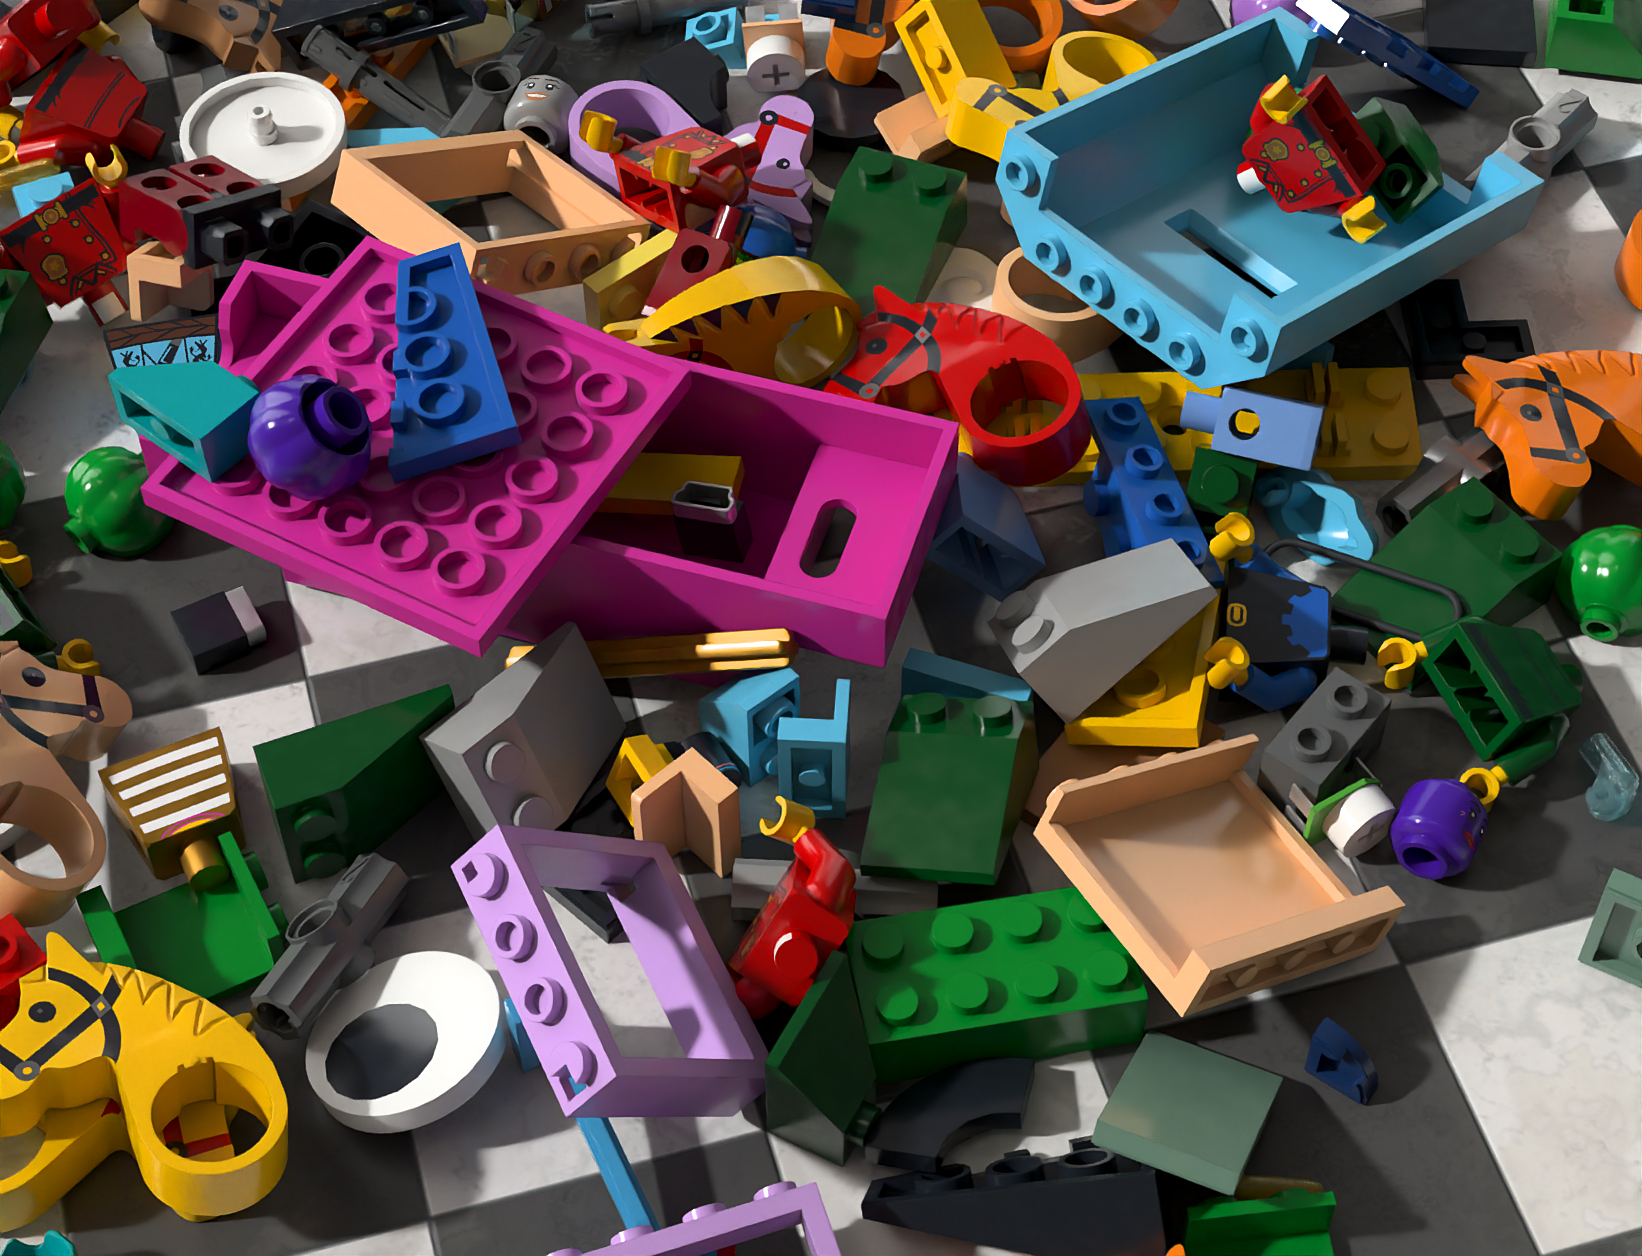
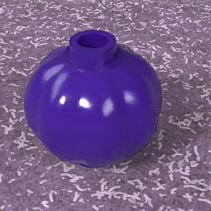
M303 374L293 376L289 380L277 382L261 393L255 401L250 415V430L247 437L250 454L257 463L259 471L270 484L285 490L296 498L305 501L324 500L335 493H341L349 489L364 477L371 457L373 431L363 403L352 391L337 385L329 378L315 374Z

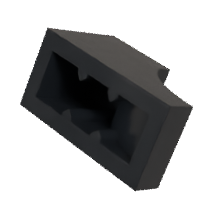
M692 37L640 63L641 82L653 85L664 91L700 127L723 137L722 115L720 111L728 108L727 82L729 81V72L720 55L715 52L711 53L701 42Z

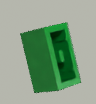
M1549 0L1545 67L1563 69L1570 72L1580 71L1622 78L1642 79V0Z

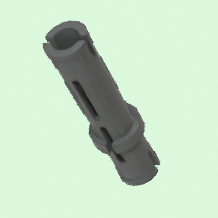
M317 25L305 39L300 54L308 57L338 78L341 88L347 92L355 90L407 128L425 127L439 137L453 118L373 63V55L363 49L359 52L329 32L323 25Z

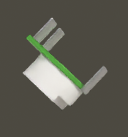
M1358 757L1355 758L1352 772L1358 777L1359 781L1315 806L1295 783L1292 784L1289 798L1306 816V825L1289 805L1286 806L1284 817L1311 847L1329 838L1343 856L1347 858L1360 855L1379 843L1387 835L1396 809L1391 800L1381 790V782L1375 778Z

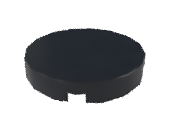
M826 67L810 75L799 87L797 98L807 102L814 114L813 143L832 151L855 153L859 146L867 147V144L875 143L879 140L880 146L885 144L886 141L875 125L874 119L879 112L905 100L900 84L888 73L879 69L875 77L867 84L852 86L836 80Z

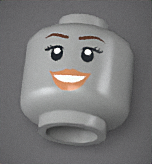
M548 75L530 76L519 83L504 113V131L519 129L557 156L563 153L570 145L569 114L579 97L569 84L559 78Z

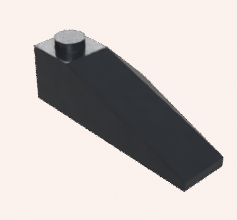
M1093 1135L1068 1140L1070 1153L1061 1156L1041 1159L1031 1156L1027 1148L1003 1153L1004 1159L989 1164L984 1172L972 1174L970 1166L954 1163L940 1166L937 1174L915 1171L872 1180L861 1203L862 1216L866 1220L1035 1256H1166L1170 1250L1172 1239L1168 1172L1098 1147L1091 1142Z

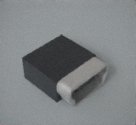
M696 481L684 483L683 487L676 490L671 498L674 509L673 519L683 554L743 563L753 542L744 501L735 500L733 489L729 486Z
M243 586L226 593L221 591L170 612L175 631L198 676L252 654L251 646L267 640L263 623Z

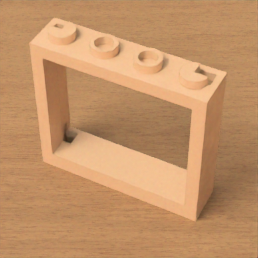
M519 129L342 149L331 199L333 205L380 241L414 255H420L459 242L471 278L511 295L583 284L582 280L646 242L652 224ZM508 191L558 227L560 231L478 243L425 204V202ZM488 256L486 264L480 265L481 257Z

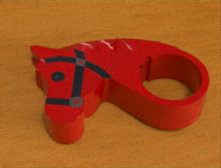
M877 285L874 287L876 311H873L856 324L859 333L858 349L844 368L826 384L823 392L923 415H928L940 409L947 410L952 415L954 421L960 423L959 431L977 467L1006 485L1032 486L1046 483L1065 474L1081 460L1090 444L1092 435L1091 422L1078 375L1066 354L1051 339L1031 326L1000 313L953 303L925 302L909 304L884 286ZM1027 397L1029 401H1052L1065 407L1053 423L1030 435L1002 437L986 431L992 420L1001 413V407L1021 398Z

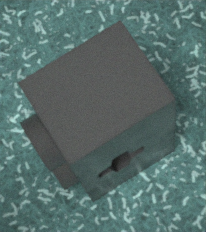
M1335 667L1263 750L1256 785L1283 815L1286 806L1289 805L1306 825V816L1289 798L1292 784L1295 783L1314 806L1345 789L1355 777V774L1352 772L1355 758L1358 757L1365 765L1381 746L1392 699Z

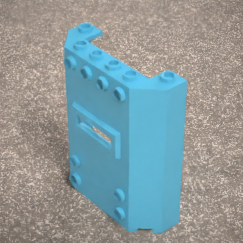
M1280 6L1008 129L995 178L1025 258L1200 389L1264 377L1525 229L1545 181L1510 157L1497 151L1485 158L1473 191H1470L1442 172L1444 187L1401 225L1395 224L1369 188L1363 196L1374 197L1377 206L1373 211L1379 219L1386 222L1387 227L1363 244L1351 238L1343 226L1342 218L1315 214L1308 210L1287 213L1280 209L1267 189L1255 195L1246 193L1238 182L1237 168L1239 164L1247 161L1242 153V145L1244 144L1245 133L1250 128V117L1262 90L1268 84L1277 82L1283 75L1290 79L1288 84L1293 88H1306L1310 85L1307 82V78L1321 39L1320 35L1307 26L1308 24ZM1188 231L1277 296L1271 299L1180 234Z

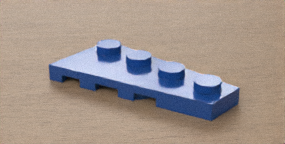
M1298 0L1296 3L1298 7L1313 17L1307 25L1311 30L1332 44L1336 45L1338 43L1357 56L1361 54L1381 68L1385 66L1402 78L1408 75L1466 109L1469 108L1480 92L1478 88L1402 33L1339 0Z
M454 243L398 261L395 313L398 347L393 353V373L396 378L395 401H391L390 423L393 428V448H389L388 468L394 483L523 443L460 243Z

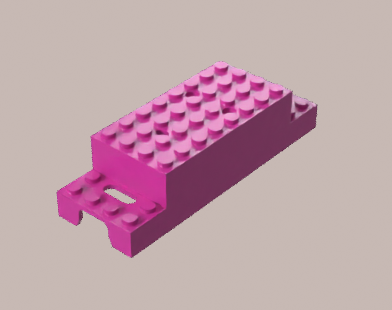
M244 260L219 302L218 329L222 341V353L218 365L236 377L242 375L328 278ZM660 355L691 368L692 386L641 452L742 457L745 474L737 500L744 501L753 536V542L744 562L736 563L683 554L673 515L594 512L500 633V635L539 644L568 621L576 623L584 641L788 628L793 631L795 642H798L799 648L885 668L957 475L960 423ZM140 434L138 439L150 477L170 454ZM836 507L850 510L857 519L837 569L826 577H811L810 573ZM282 567L285 581L339 594ZM744 670L664 676L717 689Z

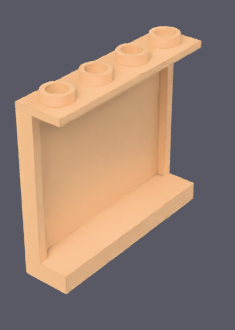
M1254 733L1227 741L1218 739L1207 744L1205 747L1179 754L1169 752L1157 760L1131 767L1121 765L1108 773L1083 780L1069 779L1058 785L1050 793L1046 801L1047 808L1033 833L1181 1017L1376 951L1406 906L1389 886L1354 896L1243 770L1259 742Z

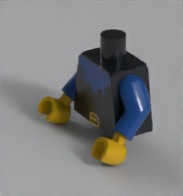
M1238 512L1229 513L1215 524V529L1219 535L1210 541L1211 555L1219 561H1228L1233 557L1235 558V567L1229 566L1221 638L1204 653L1206 661L1215 664L1207 672V678L1212 687L1219 689L1218 701H1250L1267 712H1275L1309 698L1326 679L1329 662L1352 665L1365 664L1368 628L1331 624L1332 593L1325 586L1308 583L1277 564L1259 545L1252 544L1255 539V531L1249 519Z

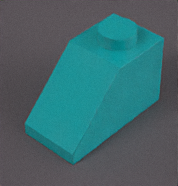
M214 361L122 367L115 369L108 375L120 419L211 484L250 453L247 437L250 430V415L255 401L261 395V391L248 377L244 375L236 377Z

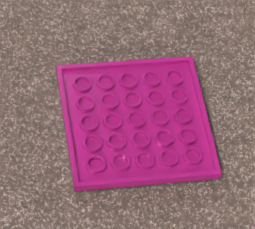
M367 235L242 374L253 381L261 393L277 382L289 380L293 376L303 374H315L329 378L337 385L352 391L363 403L373 431L371 457L364 477L349 489L341 493H335L329 498L305 501L270 484L259 471L257 463L253 460L250 453L212 484L172 455H169L140 489L145 505L482 658L691 388V368L472 279L523 443L394 483L388 468L389 448H393V428L390 423L391 401H395L396 378L393 373V353L398 347V330L395 325L398 261L416 255Z

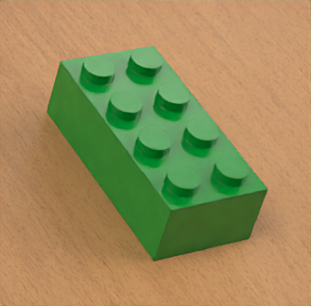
M1076 886L854 921L848 935L842 942V953L847 957L877 1076L876 1085L927 1077L944 1068L979 1059L998 1057L1039 1059L1142 1042L1149 998L1140 966Z

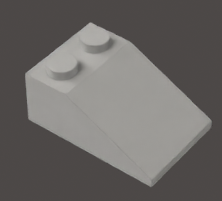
M1170 538L1035 580L1024 591H1017L1009 595L998 607L996 615L987 623L1019 675L1068 725L1219 594L1179 545Z
M568 621L421 734L419 739L474 841L478 842L497 824L546 830L558 828L569 818L627 726L576 623Z

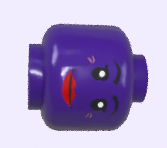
M1432 778L1421 780L1407 790L1391 821L1388 838L1398 861L1406 870L1421 878L1440 879L1442 877L1458 875L1470 866L1485 835L1489 819L1484 805L1464 783L1454 779Z

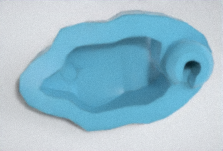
M1280 465L1273 468L1270 473L1262 474L1256 480L1254 486L1255 497L1260 504L1265 506L1270 522L1277 535L1281 538H1300L1367 561L1379 551V537L1365 515L1362 500L1348 489L1335 484L1329 473L1312 467L1310 471ZM1297 548L1309 559L1321 566L1335 562L1343 563Z

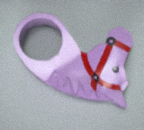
M631 80L607 82L585 92L575 102L570 111L568 126L571 166L623 203L614 161L610 158L609 153L593 150L579 137V130L585 111L599 112L618 121L616 128H640L655 134L659 138L690 127L700 126L669 95L653 85ZM778 95L767 100L762 105L757 122L743 124L724 136V138L730 140L744 133H749L757 141L761 151V163L745 171L749 195L746 201L736 206L748 203L771 207L789 222L796 244L809 248L812 246V237L808 230L812 229V218L809 213L812 210L813 182L806 178L805 167L813 154L814 114L807 102L790 95ZM715 218L693 230L703 234L704 231L711 232ZM657 224V226H659L660 228H662V229H664V230L667 229V228H665V227H663V226Z

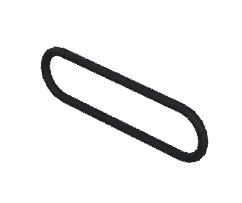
M1286 537L1278 539L1264 550L1270 557L1280 548L1288 546L1313 552L1441 594L1448 598L1453 605L1454 615L1452 621L1462 618L1464 614L1460 598L1453 590L1444 585L1300 538ZM1331 604V614L1417 643L1421 641L1420 633Z

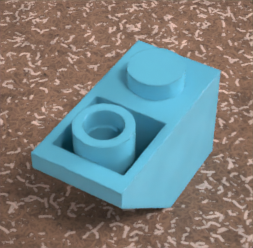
M791 668L744 670L699 700L701 732H711L716 735L741 772L742 780L750 788L768 775H778L777 737L779 717L800 718L799 675Z

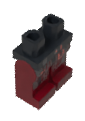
M213 155L169 166V171L160 168L118 180L120 235L134 242L155 237L160 240L164 248L172 255H184V264L194 270L217 263L227 267L243 262L250 253L267 248L277 252L292 247L294 243V217L281 209V189L272 184L264 185L259 180Z

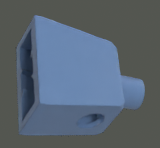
M1230 385L1224 387L1222 398L1187 391L1179 427L1213 434L1211 449L1310 471L1314 466L1327 405ZM1239 411L1257 414L1260 420V428L1256 435L1238 431L1235 420Z
M958 452L957 475L926 558L1002 603L1009 595L1046 567V563L1016 493L1010 487L977 467L971 455Z

